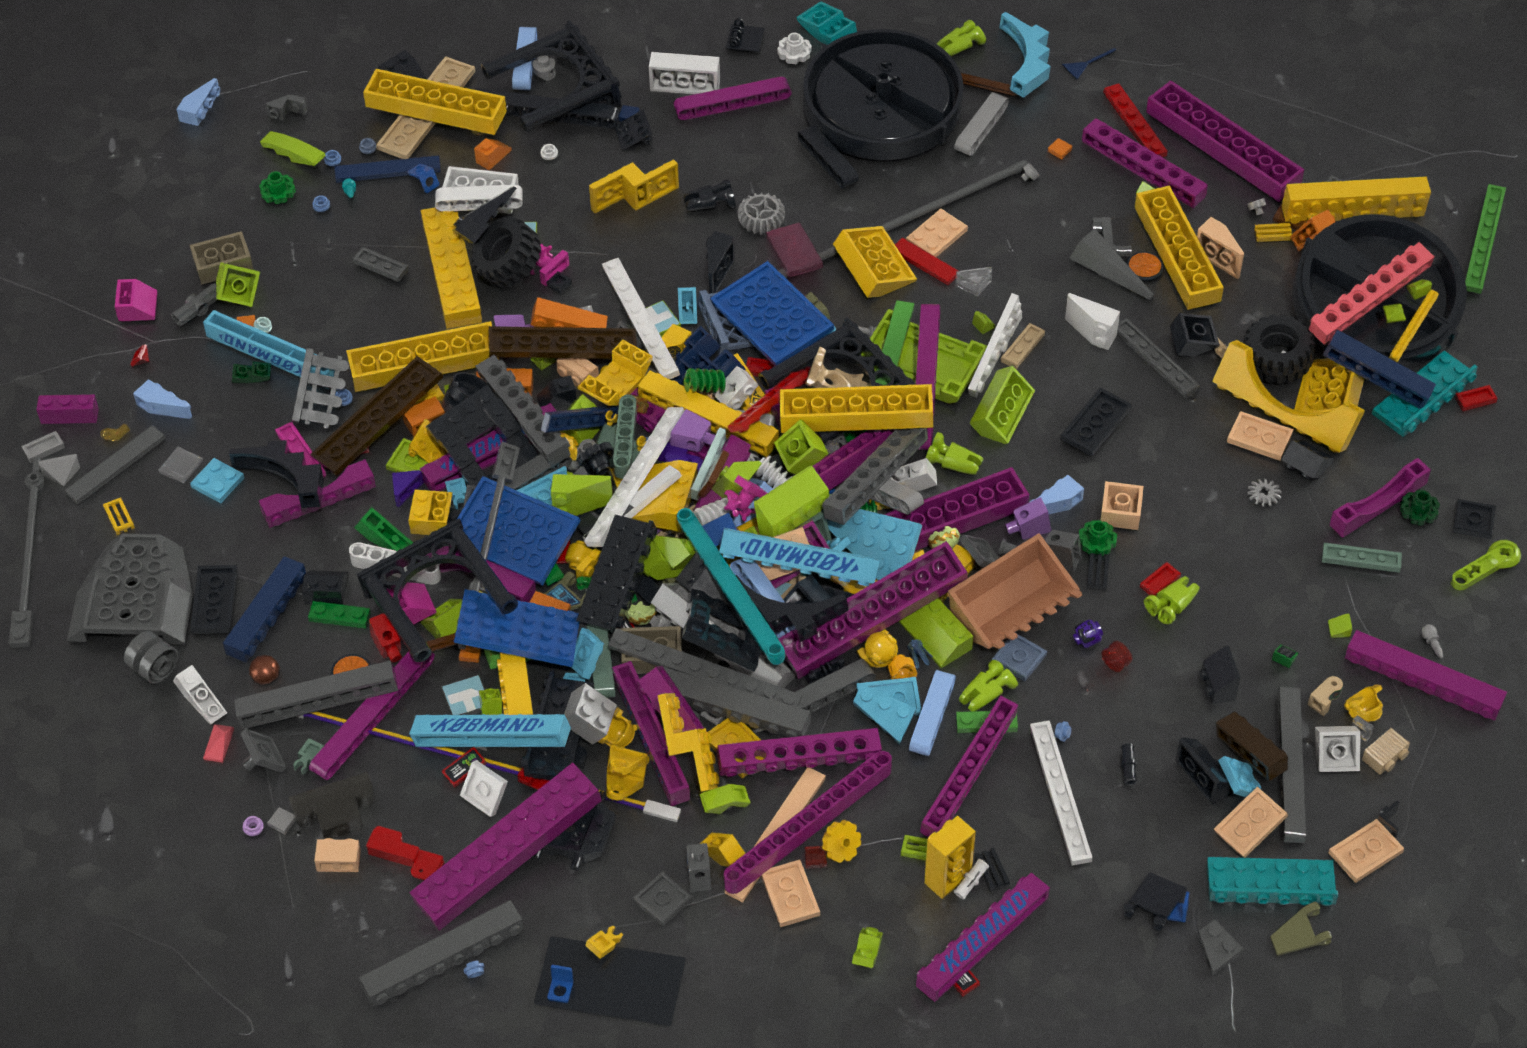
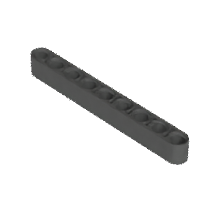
M1279 686V749L1284 750L1288 756V770L1280 774L1281 808L1288 814V817L1282 821L1283 842L1304 844L1306 839L1300 687Z

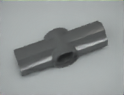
M211 284L198 295L195 293L189 295L185 304L171 314L172 319L179 327L196 315L200 317L207 313L209 306L218 300L216 298V284Z

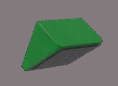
M1281 644L1273 652L1272 660L1290 669L1299 653Z

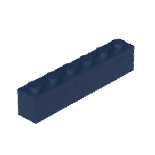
M1339 330L1335 332L1323 353V356L1419 409L1423 408L1436 386L1430 380Z
M285 556L282 558L223 642L226 655L243 662H247L250 656L254 655L260 642L264 641L270 627L275 625L279 614L284 612L289 600L295 596L300 584H303L304 575L306 574L304 564Z

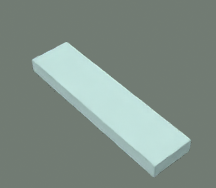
M719 428L691 488L692 499L698 500L700 497L698 496L700 488L726 441L725 429Z

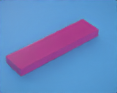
M292 422L275 429L280 440H287L289 453L304 452L306 465L319 464L311 457V449ZM321 465L322 472H323V477H325V476H326V471L324 470V468H323L322 465Z

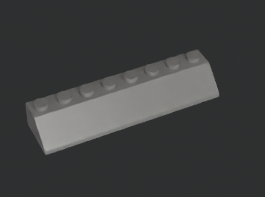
M679 582L663 583L652 599L651 604L655 606L657 612L667 615L670 618V622L674 625L684 628L689 616L686 608L690 591ZM710 614L709 624H715L727 633H734L738 637L740 636V629ZM763 651L759 656L758 667L755 672L714 654L719 660L730 664L729 667L732 670L781 688H785L796 678L791 668L783 662L778 665L772 664Z

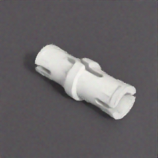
M978 859L971 870L964 874V879L953 892L961 899H965L974 885L977 886L979 884L978 880L989 868V865L983 860Z

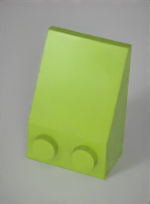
M553 474L551 486L552 506L577 516L606 506L613 496L611 476Z

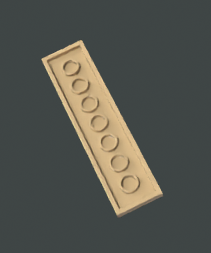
M445 56L427 80L464 87L475 73V67ZM400 114L377 143V150L401 159H409L436 122Z

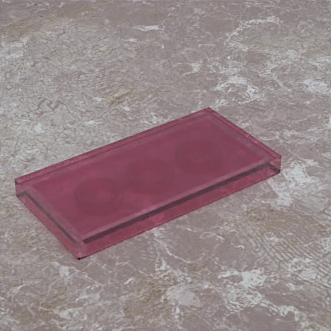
M800 222L766 232L769 242L789 277L823 268V262Z

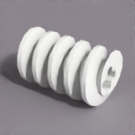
M771 456L760 460L762 464L757 469L756 476H762L761 480L768 481L767 484L775 489L792 478V476L786 479L785 477L788 472L785 471L781 474L782 466L775 468L777 462L770 463Z
M722 498L714 503L696 508L693 512L702 526L727 513L734 517L732 511L724 509L729 501L728 498Z

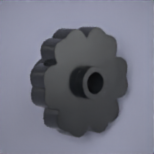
M603 442L587 448L586 452L581 453L577 458L579 466L590 465L593 472L597 473L598 476L608 473L611 470V463L608 459L614 454L613 447L610 442Z

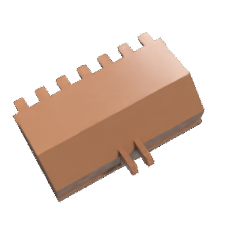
M1040 533L948 590V596L950 598V611L973 635V642L988 649L991 647L1000 649L1005 646L1002 641L1003 639L1014 640L1018 638V635L1015 633L1017 630L1027 632L1031 629L1028 623L1031 621L1041 623L1044 621V618L1041 616L1042 614L1053 615L1057 612L1054 606L1060 605L1065 607L1070 604L1069 600H1067L1068 597L1079 598L1082 596V592L1079 591L1080 589Z

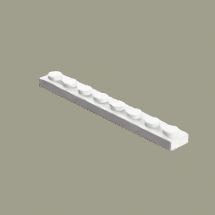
M1050 720L1032 723L1029 729L1071 865L1092 862L1093 857Z

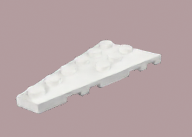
M1011 294L968 387L969 395L976 398L979 392L983 391L987 378L1002 352L1006 351L1008 342L1022 319L1019 295Z

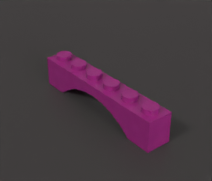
M1416 458L1405 465L1386 485L1374 494L1357 502L1346 503L1333 511L1329 526L1342 538L1401 501L1408 492H1415L1426 485L1431 469L1419 458Z
M362 460L347 466L345 471L334 482L323 488L321 507L301 509L299 495L276 493L259 500L261 512L269 528L278 526L325 506L335 504L343 499L351 498L361 492L369 491L376 487L375 479L366 460Z
M448 546L442 547L436 553L446 555L449 552ZM486 560L510 594L514 595L518 601L530 602L536 591L534 581ZM439 564L440 572H472L459 564Z

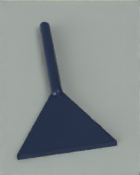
M1116 48L1086 62L1062 64V66L1078 80L1090 63L1116 51Z

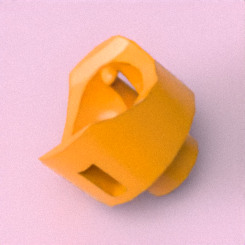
M902 654L894 656L892 662L888 665L891 679L917 677L918 675L913 659Z

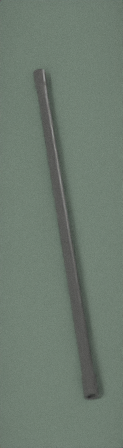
M1021 160L1004 170L879 226H883L885 231L888 232L1009 176L1025 171L1023 167L1028 163L1026 160ZM833 246L778 271L787 278L839 253Z

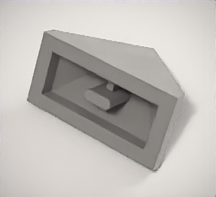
M77 454L39 461L42 475L62 486L80 469Z

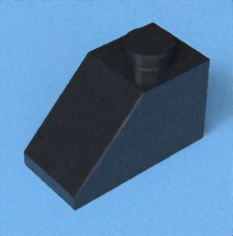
M571 375L552 380L536 396L539 406L543 407L551 403L556 409L571 405L577 399L576 388Z

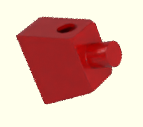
M384 613L369 619L371 637L382 658L389 657L393 663L399 661L402 658L400 653L401 641Z

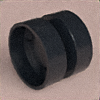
M460 372L455 374L441 401L443 410L445 412L449 411L487 384L481 378L470 373Z

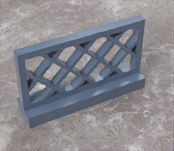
M706 290L699 291L697 305L710 335L721 346L717 350L718 354L720 355L725 349L733 350L754 347L744 335L739 336L734 333L737 328L726 317L723 318L717 314L719 310L710 300L717 293L708 294ZM726 324L733 328L729 331L723 328V325ZM732 337L738 340V342L730 343L729 338Z

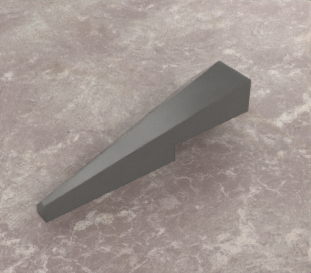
M1096 229L1080 240L1069 257L1072 262L1075 261L1083 265L1084 268L1098 273L1099 276L1121 287L1124 286L1134 294L1145 297L1148 301L1154 298V294Z

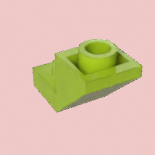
M488 688L486 690H479L481 715L502 714V698L499 689Z
M728 784L700 794L706 813L722 814L730 806L747 807L751 803L746 788L742 785Z
M866 927V929L863 928L861 930L852 964L873 968L882 941V932H878V929L873 927Z

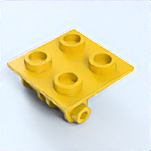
M424 419L409 445L408 454L411 457L419 455L426 462L431 463L446 455L447 451L429 433L426 426L431 422Z

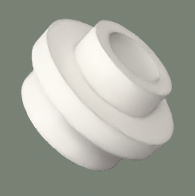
M546 144L541 149V157L545 160L555 159L558 155V150L553 144Z

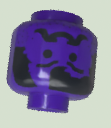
M1089 619L1075 626L1073 638L1077 645L1081 644L1084 648H1089L1101 642V636L1104 634L1099 623Z

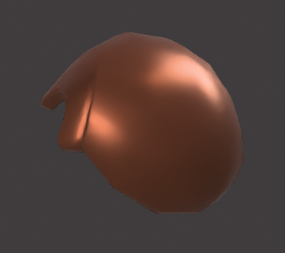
M261 655L251 662L249 674L254 682L261 685L269 684L278 678L280 666L272 656Z

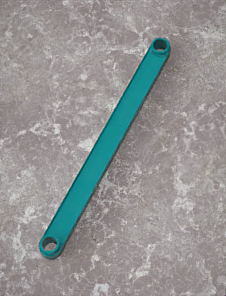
M688 508L679 510L677 521L680 528L768 660L774 665L781 664L785 660L784 647L721 553H719V550L694 513Z

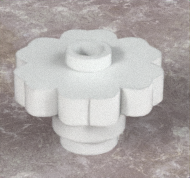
M791 33L788 37H784L779 41V47L777 48L779 58L781 60L786 59L788 64H797L799 61L805 62L810 58L812 45L809 40H803V37L798 33Z

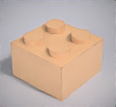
M1105 481L1100 521H1105L1117 528L1138 530L1144 486Z

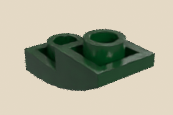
M253 361L252 366L233 364L232 382L256 383L270 380L271 363Z

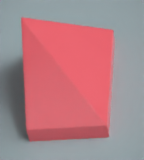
M214 724L203 757L204 760L224 762L234 727Z

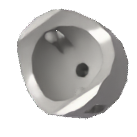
M547 55L539 56L533 61V73L546 81L555 77L556 65L552 57Z

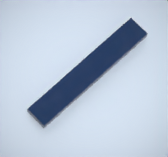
M438 155L335 166L336 183H341L348 178L354 181L409 176L408 171L418 164L432 167L434 172L437 173L441 172L440 159Z
M619 406L545 412L541 431L547 433L600 427L608 421L605 417L606 412L609 410L613 412L612 419L615 414H618Z

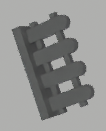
M306 348L292 423L300 425V420H303L305 425H309L310 422L324 424L323 428L325 429L338 424V417L331 414L332 408H339L342 405L341 398L335 396L336 390H343L346 386L345 381L339 378L340 372H347L349 370V363L342 360L343 356H338L335 359L323 356V352L315 355L314 349ZM311 366L316 367L315 373L310 372ZM321 368L334 370V377L321 375ZM308 384L312 385L311 391L307 390ZM317 386L331 388L330 395L316 392ZM304 402L309 403L308 409L303 408ZM313 404L327 406V412L312 410Z

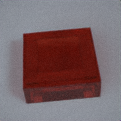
M823 846L805 847L806 869L827 868L826 851L823 850Z

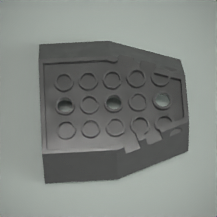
M121 534L107 544L77 591L67 641L87 642L89 633L140 634L144 631H152L156 635H163L164 642L168 644L185 645L194 595L183 547L157 534ZM137 550H143L141 554H134ZM131 581L137 582L134 586H128ZM125 613L131 614L128 618H121Z

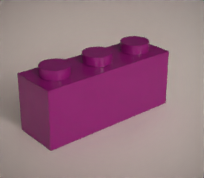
M95 394L39 395L36 410L41 424L97 423L99 407Z

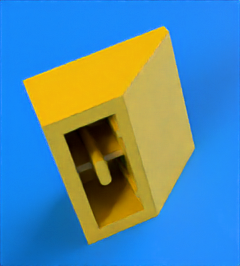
M414 490L408 520L411 534L429 535L431 532L446 526L453 493Z

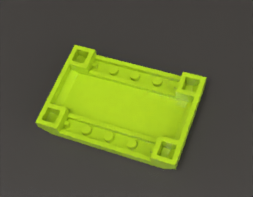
M890 309L887 310L870 337V340L877 344L881 351L884 347L893 310ZM910 322L898 366L916 385L920 325ZM939 333L936 399L946 403L958 402L976 372L987 345L973 340L968 344Z

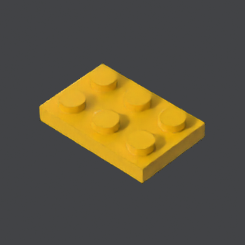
M729 718L708 731L711 736V744L709 746L715 752H717L718 745L761 740L745 723H736ZM755 756V758L758 760L764 759L761 756ZM741 758L735 759L737 762H744ZM741 773L738 775L743 779L748 774Z

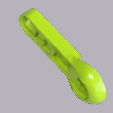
M1509 540L1494 542L1485 555L1453 574L1451 580L1452 587L1456 590H1465L1501 568L1516 566L1521 559L1519 547ZM1463 578L1466 582L1460 584L1455 579Z

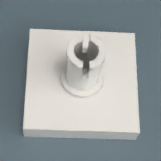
M476 760L471 763L460 796L492 817L496 815L508 781Z

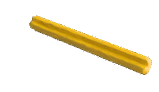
M1434 290L1428 292L1390 353V359L1395 362L1399 361L1436 301L1438 292Z

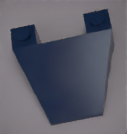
M700 326L685 341L684 344L686 346L683 351L676 354L675 364L680 375L670 380L677 381L680 385L684 386V376L689 368H699L701 370L714 369L715 371L720 369L724 372L725 379L736 366L743 370L746 369L727 349L711 361L709 357L721 346Z

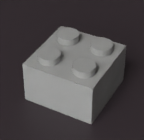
M585 683L571 693L564 715L571 726L570 730L593 745L607 735L617 704Z

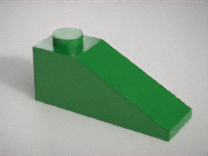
M372 507L354 527L366 539L382 548L398 551L413 544L409 538Z

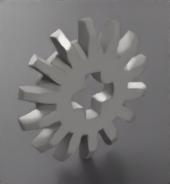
M1257 479L1258 483L1252 481L1251 484L1253 486H1248V489L1251 491H1248L1247 495H1252L1249 499H1255L1254 504L1256 505L1262 503V507L1265 504L1272 506V501L1277 504L1276 498L1281 499L1279 494H1282V491L1277 489L1279 485H1273L1274 481L1267 484V479H1264V483ZM1262 489H1265V491H1269L1267 495L1260 492Z

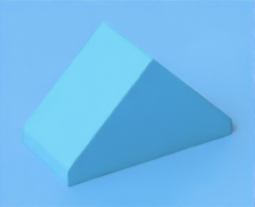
M696 287L678 288L679 322L681 324H697Z

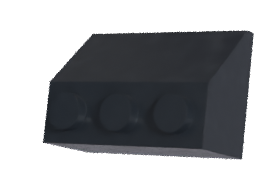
M1181 738L1175 761L1209 802L1213 805L1231 795L1233 790L1219 761L1209 754L1207 747L1202 745L1197 739Z

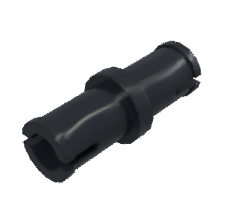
M1125 743L1121 746L1123 758L1121 767L1124 771V783L1126 785H1135L1137 783V760H1135L1134 745Z

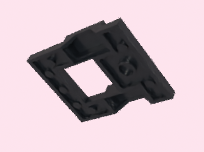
M488 385L426 426L435 441L453 459L458 472L468 485L477 486L482 476L493 481L498 480L492 477L493 472L488 476L485 475L477 464L476 457L467 447V444L492 427H494L505 443L520 448L515 469L539 455L521 431L522 427Z
M692 588L688 596L686 608L689 616L683 628L682 638L755 672L762 649L748 628L741 625L730 606L721 599H714L704 591ZM710 614L739 627L740 636L738 637L734 633H727L715 624H709Z

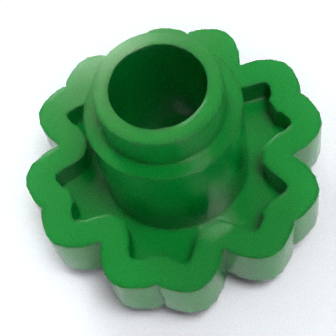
M277 171L271 172L268 178L262 180L259 185L262 199L268 203L273 201L275 204L285 203L287 198H292L296 192L293 178L288 175H282Z
M1093 520L1086 522L1084 528L1079 529L1078 535L1080 537V544H1082V550L1089 555L1090 553H1096L1103 556L1109 554L1111 548L1116 547L1117 533L1113 532V526L1105 521Z

